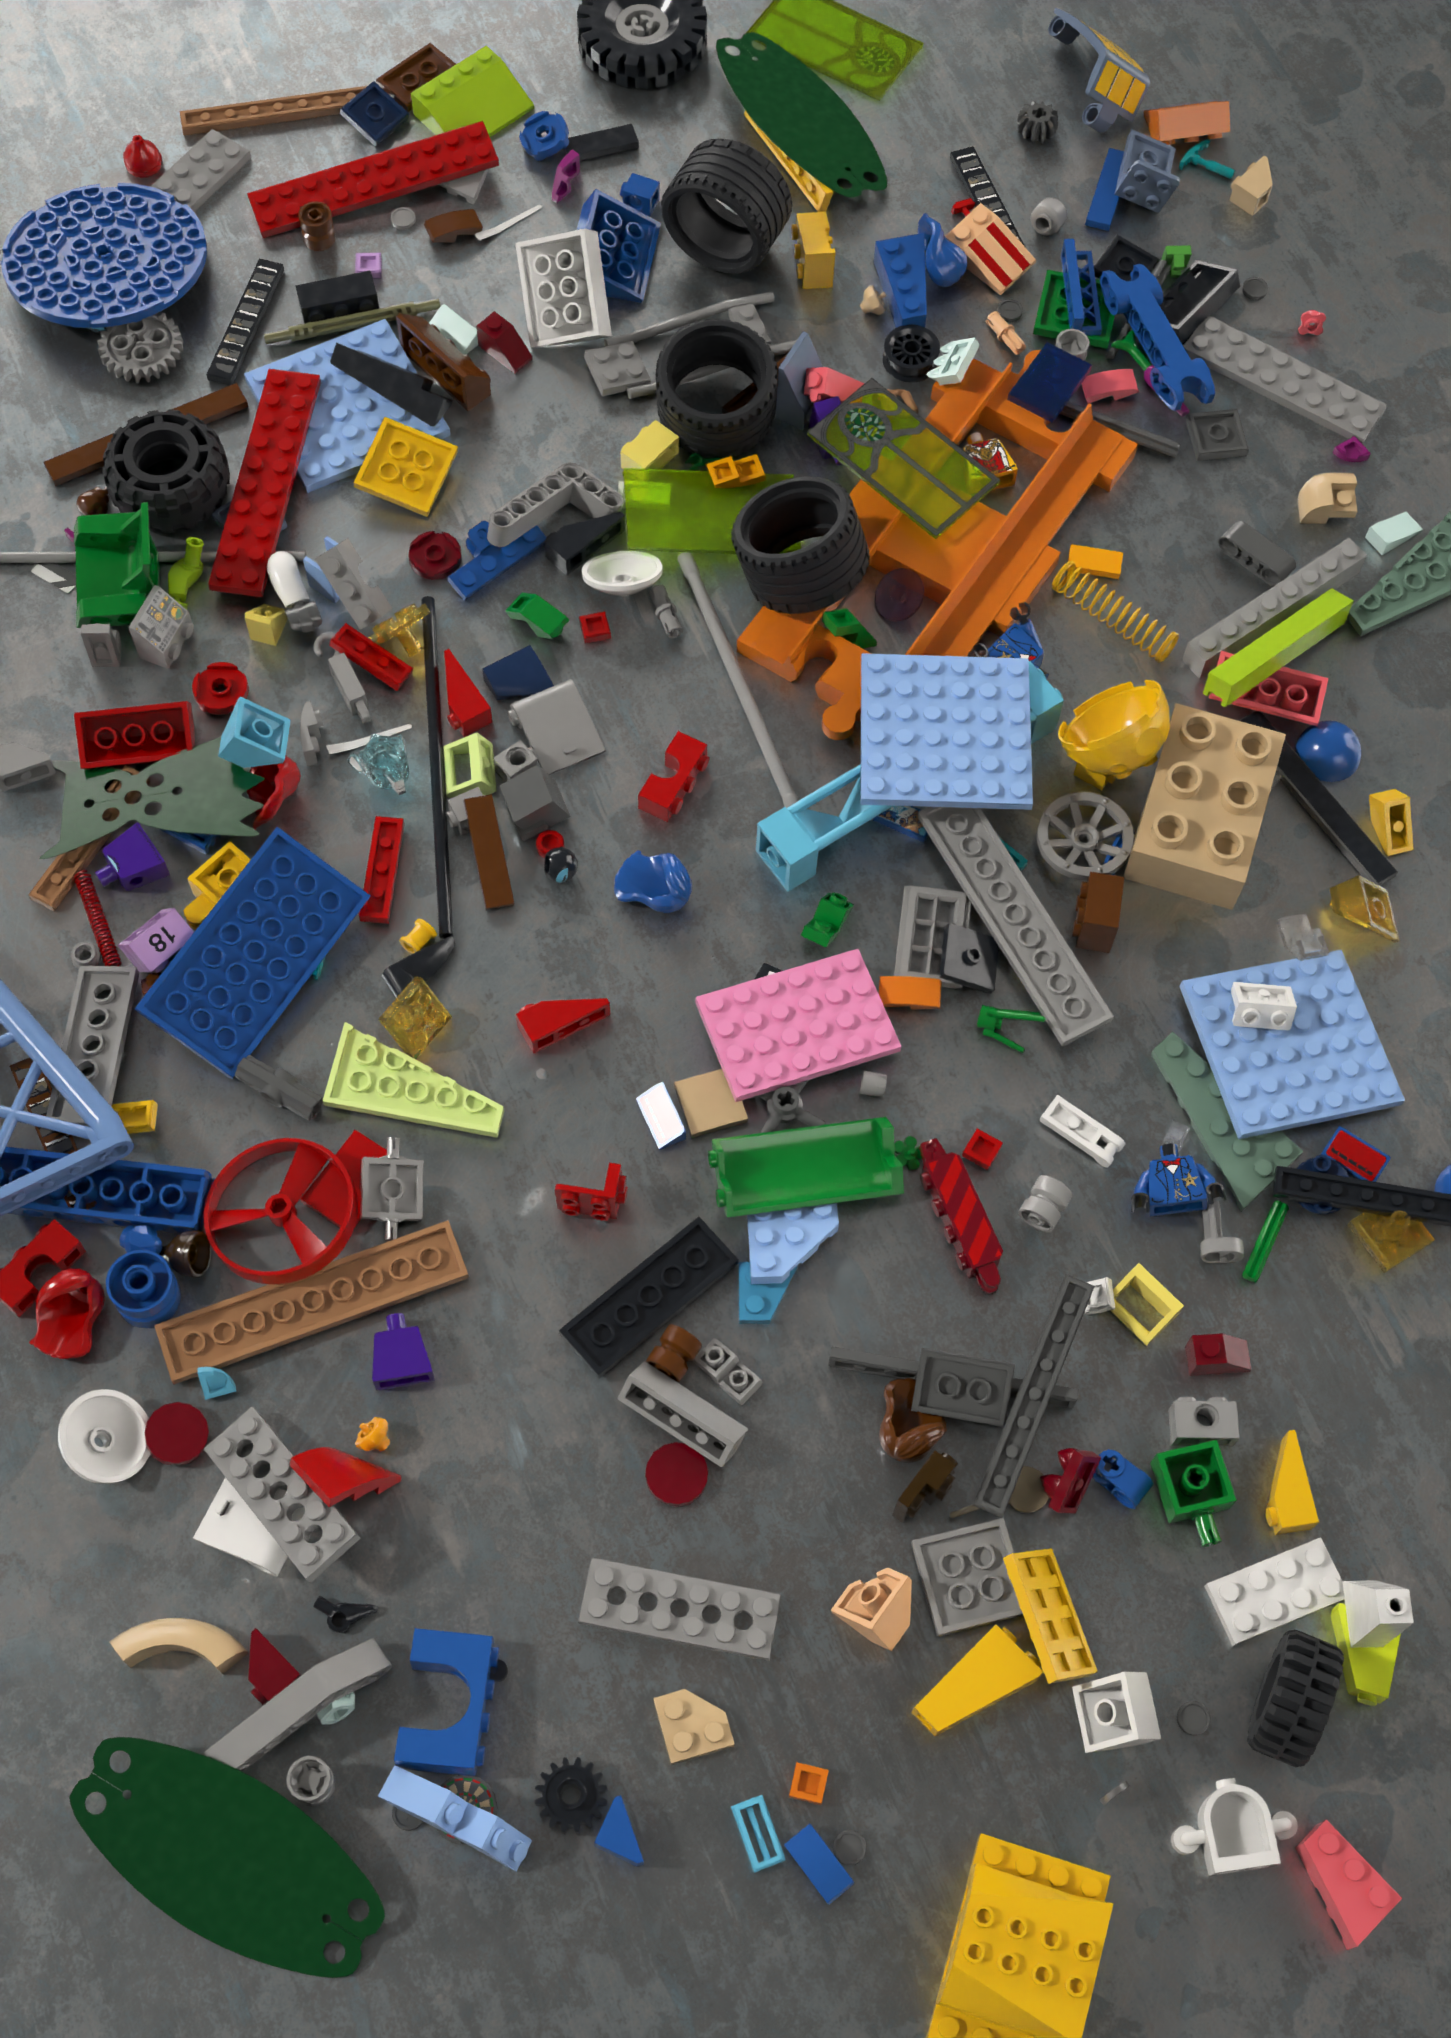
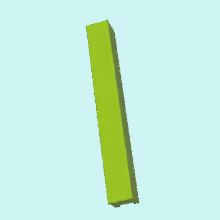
M1333 588L1329 589L1208 673L1203 694L1206 696L1211 693L1222 699L1221 705L1227 707L1342 626L1347 620L1354 600Z

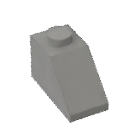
M15 742L0 745V788L2 792L57 774L48 754Z

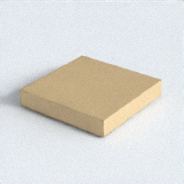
M722 1069L674 1082V1088L691 1138L748 1122L743 1102H735Z

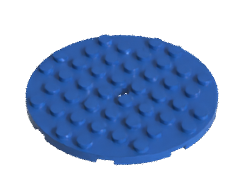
M118 183L117 187L101 188L100 184H93L57 194L45 200V206L36 211L30 210L20 218L7 235L2 248L1 269L7 288L14 299L26 310L40 318L74 328L112 327L139 322L166 309L182 298L193 287L203 271L207 257V243L203 226L195 212L187 204L182 205L174 200L173 195L160 189L132 183Z

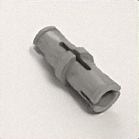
M656 585L652 587L649 595L656 608V617L661 620L667 637L676 638L683 633V628L676 615V606L674 603H671L665 586Z

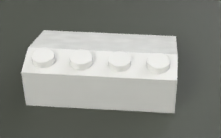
M580 229L515 243L530 348L590 341L612 336L597 231Z

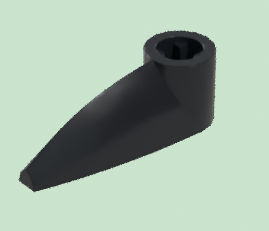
M452 936L417 951L384 970L381 976L397 1000H404L412 996L421 984L426 982L442 967L456 944Z

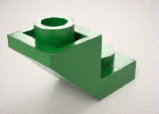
M522 592L505 610L511 619L526 621L537 637L553 639L559 636L563 631V627L569 622L566 615L537 594Z
M847 608L823 613L822 622L835 637L842 636L863 649L877 646L876 639Z
M835 892L832 894L827 893L821 898L813 919L804 926L801 936L827 948L836 939L854 904L848 902L847 897Z

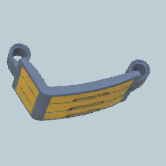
M1055 7L1054 13L1057 16L1049 24V34L1065 45H1069L1081 33L1099 54L1089 78L1086 95L1101 104L1091 103L1085 108L1082 114L1083 123L1097 132L1103 133L1114 124L1117 115L1133 122L1149 88V76L1118 45L1076 17Z

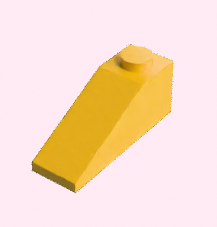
M1289 1430L1282 1438L1267 1503L1268 1507L1265 1510L1267 1523L1270 1527L1273 1526L1275 1535L1312 1530L1319 1523L1295 1430Z

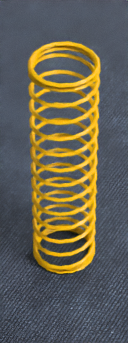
M1073 560L1068 561L1062 566L1052 582V590L1057 593L1064 592L1065 599L1073 597L1072 602L1074 605L1081 603L1082 610L1089 609L1090 616L1098 615V621H1106L1107 628L1115 626L1116 634L1123 632L1124 640L1132 638V645L1140 644L1141 651L1149 649V657H1155V661L1158 663L1168 657L1178 642L1179 634L1172 631L1154 655H1151L1153 645L1165 632L1166 625L1158 631L1152 643L1147 648L1142 649L1144 640L1156 627L1158 619L1151 623L1143 638L1139 642L1134 643L1135 635L1148 620L1149 613L1141 619L1134 633L1129 637H1125L1127 628L1137 618L1141 607L1134 611L1126 626L1117 632V626L1130 610L1132 602L1125 606L1117 621L1109 626V619L1123 602L1124 596H1121L1115 602L1108 616L1100 620L1101 612L1113 599L1115 590L1109 593L1100 610L1092 614L1093 605L1102 597L1106 591L1107 584L1099 589L1091 605L1083 608L1085 599L1093 592L1099 579H1095L1090 584L1083 599L1075 602V596L1087 583L1090 572L1084 575L1077 585L1075 592L1067 597V589L1078 578L1082 567H1078L1075 570L1076 565ZM1069 568V571L1067 572L1066 576L1060 582L1063 574ZM1067 583L1066 587L1059 591Z

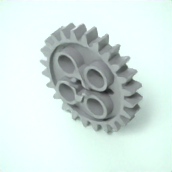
M164 313L158 317L157 314H154L139 322L106 327L107 331L100 332L102 339L98 340V352L103 365L107 366L109 373L115 372L116 378L124 375L127 382L132 377H135L136 383H139L141 377H145L146 381L150 382V376L152 375L160 379L159 372L162 371L169 374L168 366L175 368V360H181L180 352L184 351L183 339L178 325H174L172 318L167 320Z

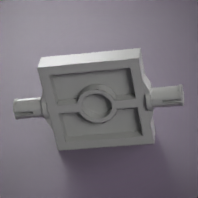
M393 1137L387 1138V1155L379 1158L363 1157L361 1164L360 1219L385 1222V1241L397 1239V1223L402 1221H421L423 1215L424 1160L407 1159L399 1156L400 1138L397 1137L394 1140Z

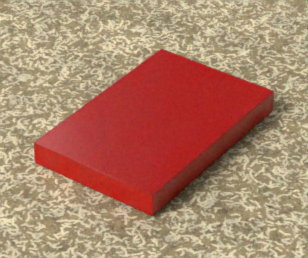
M354 1130L335 1155L347 1169L356 1188L358 1197L356 1227L361 1221L362 1158H379L387 1155V1150L357 1130ZM329 1162L300 1199L301 1203L341 1228L348 1208L349 1194L345 1176L334 1164Z

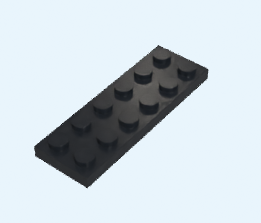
M698 1216L559 1330V1334L596 1377L600 1379L739 1264V1259Z

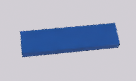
M1109 148L1087 215L1086 226L1106 231L1110 230L1120 198L1115 195V189L1124 151Z

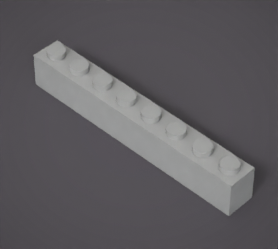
M1347 538L1189 641L1182 661L1199 679L1215 668L1221 651L1236 654L1329 589L1333 588L1336 590L1357 576L1362 569L1367 555L1350 538Z

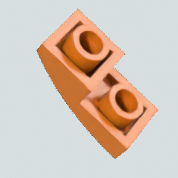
M880 976L879 996L884 1007L909 1006L912 1010L940 1009L942 981L940 979L911 976Z

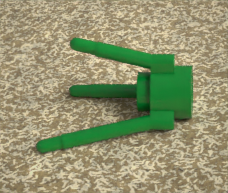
M982 1005L977 1027L984 1029V1036L992 1037L1023 1053L1025 1049L994 1030H1001L1003 1018L1045 1022L1046 1018L1041 1016L1039 1012L999 1009Z

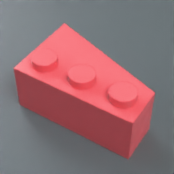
M1327 1819L1318 1823L1295 1847L1313 1885L1321 1894L1327 1906L1326 1910L1330 1918L1334 1920L1347 1950L1358 1947L1402 1899Z

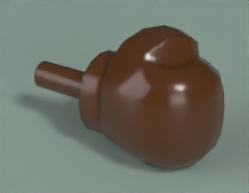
M95 487L82 493L76 501L77 509L84 515L106 514L108 510L107 503L109 502L107 487L103 490Z

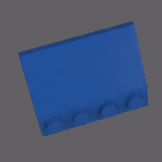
M595 189L582 206L577 230L588 229L598 232L606 297L641 303L644 300L661 223Z

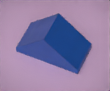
M620 1795L614 1798L594 1845L615 1857L640 1867L644 1865V1860Z

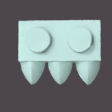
M976 338L957 340L942 346L940 351L944 355L933 361L938 367L929 371L926 375L930 379L937 381L939 385L961 382L980 346Z

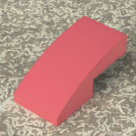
M1133 369L1109 370L1080 378L1087 404L1109 396H1113L1114 401L1139 392Z

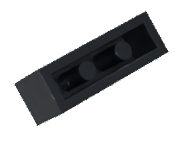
M370 270L295 285L304 324L379 309L377 292Z

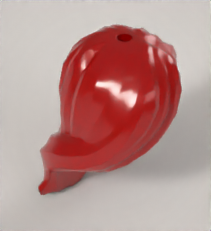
M285 755L283 763L251 767L249 771L265 778L262 782L247 790L249 799L264 805L255 811L257 817L252 824L254 830L274 818L283 800L290 797L298 787L301 779L300 770L297 763L287 757V755Z
M70 1268L57 1273L42 1286L36 1297L37 1333L29 1343L38 1348L42 1353L53 1358H78L89 1353L92 1346V1326L101 1313L105 1301L104 1290L99 1281L85 1270Z

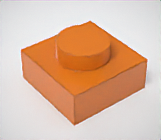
M796 1762L789 1798L821 1805L829 1770Z

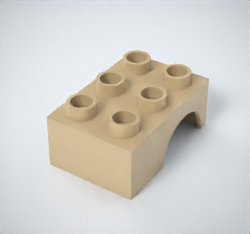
M1176 703L1170 718L1169 733L1166 742L1163 743L1123 875L1124 879L1233 910L1246 882L1286 734Z

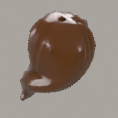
M913 1378L896 1379L890 1381L885 1386L886 1413L879 1430V1439L884 1451L893 1459L904 1463L922 1460L947 1431L943 1416L911 1411L916 1380Z

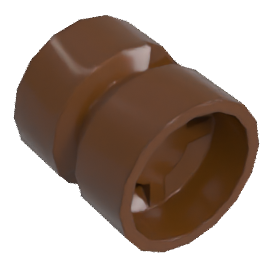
M318 201L309 202L302 206L299 211V221L305 246L313 251L329 249L335 242L330 208Z
M669 1324L659 1339L661 1346H655L645 1362L679 1383L688 1370L686 1363L692 1362L702 1348V1343L687 1330Z

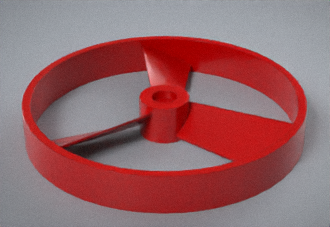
M280 1138L265 1141L241 1152L217 1175L205 1201V1232L210 1245L220 1260L238 1276L261 1284L277 1285L296 1282L326 1267L344 1249L357 1221V1192L343 1163L324 1146L299 1138ZM295 1152L279 1194L271 1196L267 1200L264 1209L216 1210L219 1200L229 1183L247 1166L273 1154ZM327 1161L334 1164L343 1173L349 1194L344 1222L328 1246L297 1217V1210L295 1208L297 1202ZM268 1216L274 1225L284 1227L302 1264L280 1271H257L242 1267L228 1259L220 1251L215 1231Z

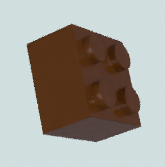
M1090 871L1087 882L1082 881L1080 894L1077 895L1075 905L1077 918L1074 920L1072 937H1077L1075 948L1110 953L1119 928L1125 877Z

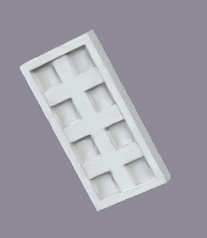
M1321 1537L1209 1582L1204 1586L1232 1646L1345 1600L1343 1581Z

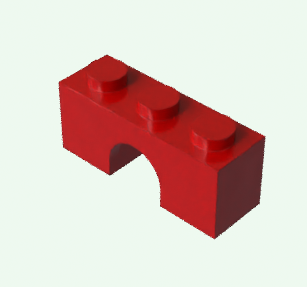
M678 731L665 751V766L674 770L676 774L670 778H661L651 773L638 794V809L666 822L670 820L673 814L677 815L682 807L684 795L686 792L691 793L696 784L697 774L699 771L704 772L709 763L710 757L707 756L708 745Z
M55 1219L49 1224L43 1225L36 1232L35 1238L27 1246L20 1247L14 1253L13 1259L4 1268H0V1301L17 1317H20L36 1302V1297L39 1293L31 1283L33 1272L38 1267L46 1264L54 1265L61 1271L69 1269L86 1252L81 1242Z

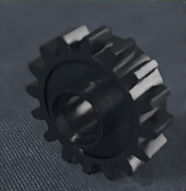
M564 1757L562 1767L558 1768L552 1762L550 1764L552 1773L550 1775L544 1772L540 1774L545 1784L535 1786L536 1792L542 1794V1797L535 1800L536 1806L545 1807L539 1815L541 1819L551 1818L549 1822L551 1829L559 1824L561 1825L562 1834H566L568 1828H574L575 1833L580 1834V1826L585 1824L591 1829L593 1827L591 1819L593 1817L602 1818V1813L598 1808L599 1806H607L608 1801L600 1797V1794L607 1792L608 1789L607 1785H598V1782L603 1778V1774L601 1772L592 1774L593 1763L590 1762L584 1768L581 1764V1758L577 1757L574 1765H569L567 1757ZM571 1787L577 1788L581 1792L578 1802L574 1804L565 1803L562 1800L564 1791Z

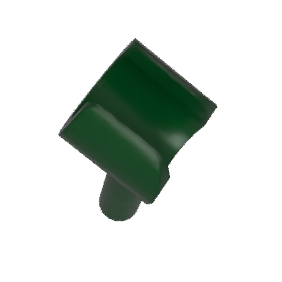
M694 453L685 464L692 465L688 473L694 475L702 466L722 458L707 459Z

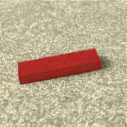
M347 623L342 626L329 643L330 647L339 653H345L348 659L396 691L410 677L414 669Z

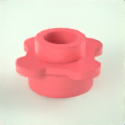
M1309 310L1301 315V326L1298 327L1299 334L1305 335L1309 333L1316 336L1322 334V325L1326 320V315L1316 310Z

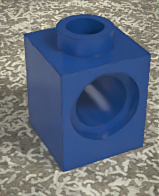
M632 173L628 181L623 182L620 190L623 203L650 217L660 200V182Z

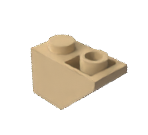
M1263 156L1256 163H1251L1242 176H1237L1231 185L1232 193L1229 201L1252 216L1268 202L1273 186L1269 161L1266 156Z

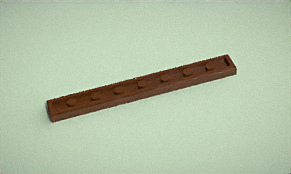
M235 383L171 410H179L185 416L192 414L204 421V424H208L249 406L238 384ZM113 434L44 461L45 468L55 487L104 467L103 455L107 444L111 442Z

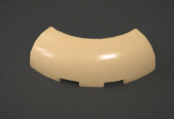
M165 1618L145 1622L126 1630L110 1641L114 1650L130 1668L154 1655L168 1653L169 1651H183L207 1660L224 1674L249 1653L239 1641L224 1630L206 1622L187 1618Z

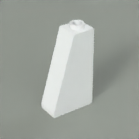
M1377 1580L1342 1582L1351 1648L1384 1647L1414 1623L1409 1589Z

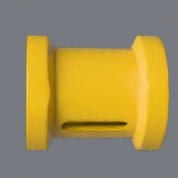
M420 918L414 922L415 926L407 936H402L399 939L402 947L411 954L420 951L430 939H434L437 936L436 930Z

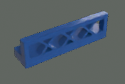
M1064 239L1061 263L1069 328L1080 330L1086 336L1101 335L1102 326L1092 251H1076L1075 240ZM1077 260H1086L1087 265L1081 269L1078 267ZM1080 277L1089 283L1087 287L1082 288L1080 286ZM1083 297L1092 303L1087 309L1083 307ZM1084 318L1090 319L1094 322L1095 326H1083Z

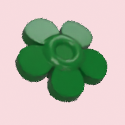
M908 1136L904 1139V1143L900 1140L894 1143L895 1153L899 1154L896 1157L903 1166L907 1165L909 1170L918 1169L920 1166L919 1160L922 1159L919 1147L915 1148L917 1145L916 1138Z

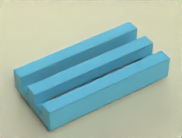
M763 1795L731 1806L754 1873L785 1862L786 1859ZM757 1804L776 1856L770 1858L752 1806ZM744 1809H746L764 1860L759 1863L740 1813Z

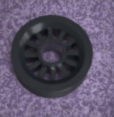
M909 324L893 329L887 335L884 342L882 358L884 368L892 377L903 382L914 383L929 378L926 374L937 368L933 361L938 358L940 353L939 340L932 331L919 325Z

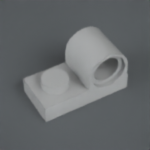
M110 624L82 625L81 636L92 667H120L121 637L119 630H111Z

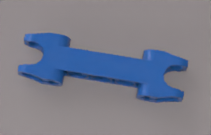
M1142 264L1133 265V270L1130 274L1131 281L1120 279L1113 271H1103L1100 285L1105 304L1112 315L1124 314L1153 364L1154 368L1151 370L1150 380L1158 397L1173 411L1181 410V405L1184 402L1183 392L1194 394L1201 403H1212L1216 393L1210 369L1202 358L1190 359L1160 307L1163 302V291L1156 277Z

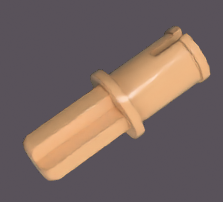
M998 311L988 315V319L985 322L997 334V339L1000 342H1004L1016 355H1019L1026 349L1025 342L1017 335L1015 327L1012 324H1008Z

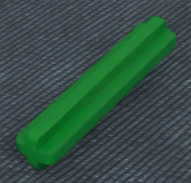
M1278 1200L1272 1204L1242 1276L1244 1279L1256 1283L1260 1278L1289 1210L1287 1204Z

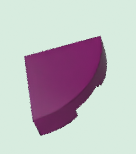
M1355 436L1334 447L1332 452L1338 458L1348 462L1366 461L1371 455Z

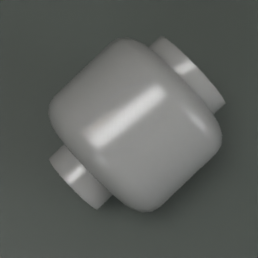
M1052 197L1042 200L1031 214L1033 228L1036 232L1045 236L1058 232L1067 220L1066 207L1061 201Z

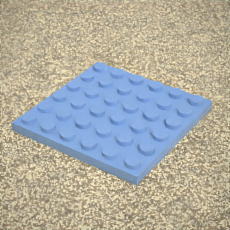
M386 319L244 373L245 380L258 404L269 369L320 375L321 384L297 469V475L307 493L358 473L384 417L439 439L451 436L450 428L443 417L435 426H430L330 363L335 345L339 343L417 374Z
M862 653L860 805L1032 810L1029 659Z
M1342 950L1223 972L1181 982L1179 987L1238 1140L1401 1106L1404 1103V1096ZM1233 982L1291 987L1297 1005L1291 1029L1276 1030L1234 1026L1232 1019L1235 1005L1231 994Z

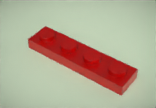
M375 817L363 888L371 897L359 912L361 922L389 924L405 826L404 818Z

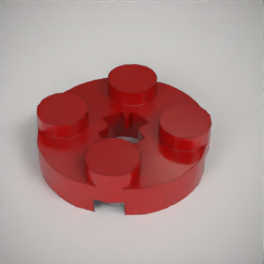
M211 663L206 666V670L201 674L198 672L193 679L192 691L194 698L203 712L217 715L232 713L239 697L241 696L245 699L248 697L249 685L247 678L232 663ZM224 684L226 690L217 692L214 688H219L218 685Z

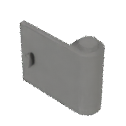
M571 679L510 704L511 710L507 711L511 724L513 726L517 725L519 729L524 730L530 746L539 757L538 763L540 767L549 775L606 751L578 689Z

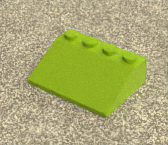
M484 46L411 93L413 115L435 135L483 121L489 137H492L535 109L533 102L504 61L488 46Z

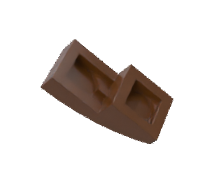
M474 209L444 213L432 217L424 223L432 243L455 242L457 235H474L481 232L483 228Z

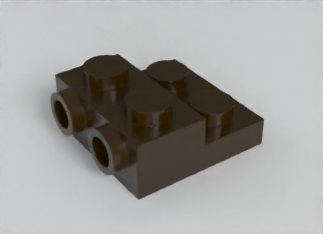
M934 1450L897 1500L892 1516L903 1523L908 1515L911 1518L915 1517L924 1504L923 1501L930 1506L937 1498L942 1501L956 1479L952 1475L955 1473L954 1469L958 1465L957 1461L947 1453L943 1452L940 1454Z

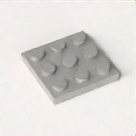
M1004 1518L912 1540L911 1546L937 1637L1024 1616L1019 1607L1016 1593L1008 1577L1003 1560L1004 1557L1014 1553Z

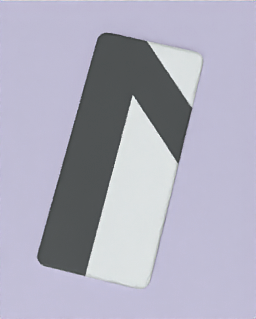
M38 563L31 570L35 575L66 593H69L76 586V575L56 563Z

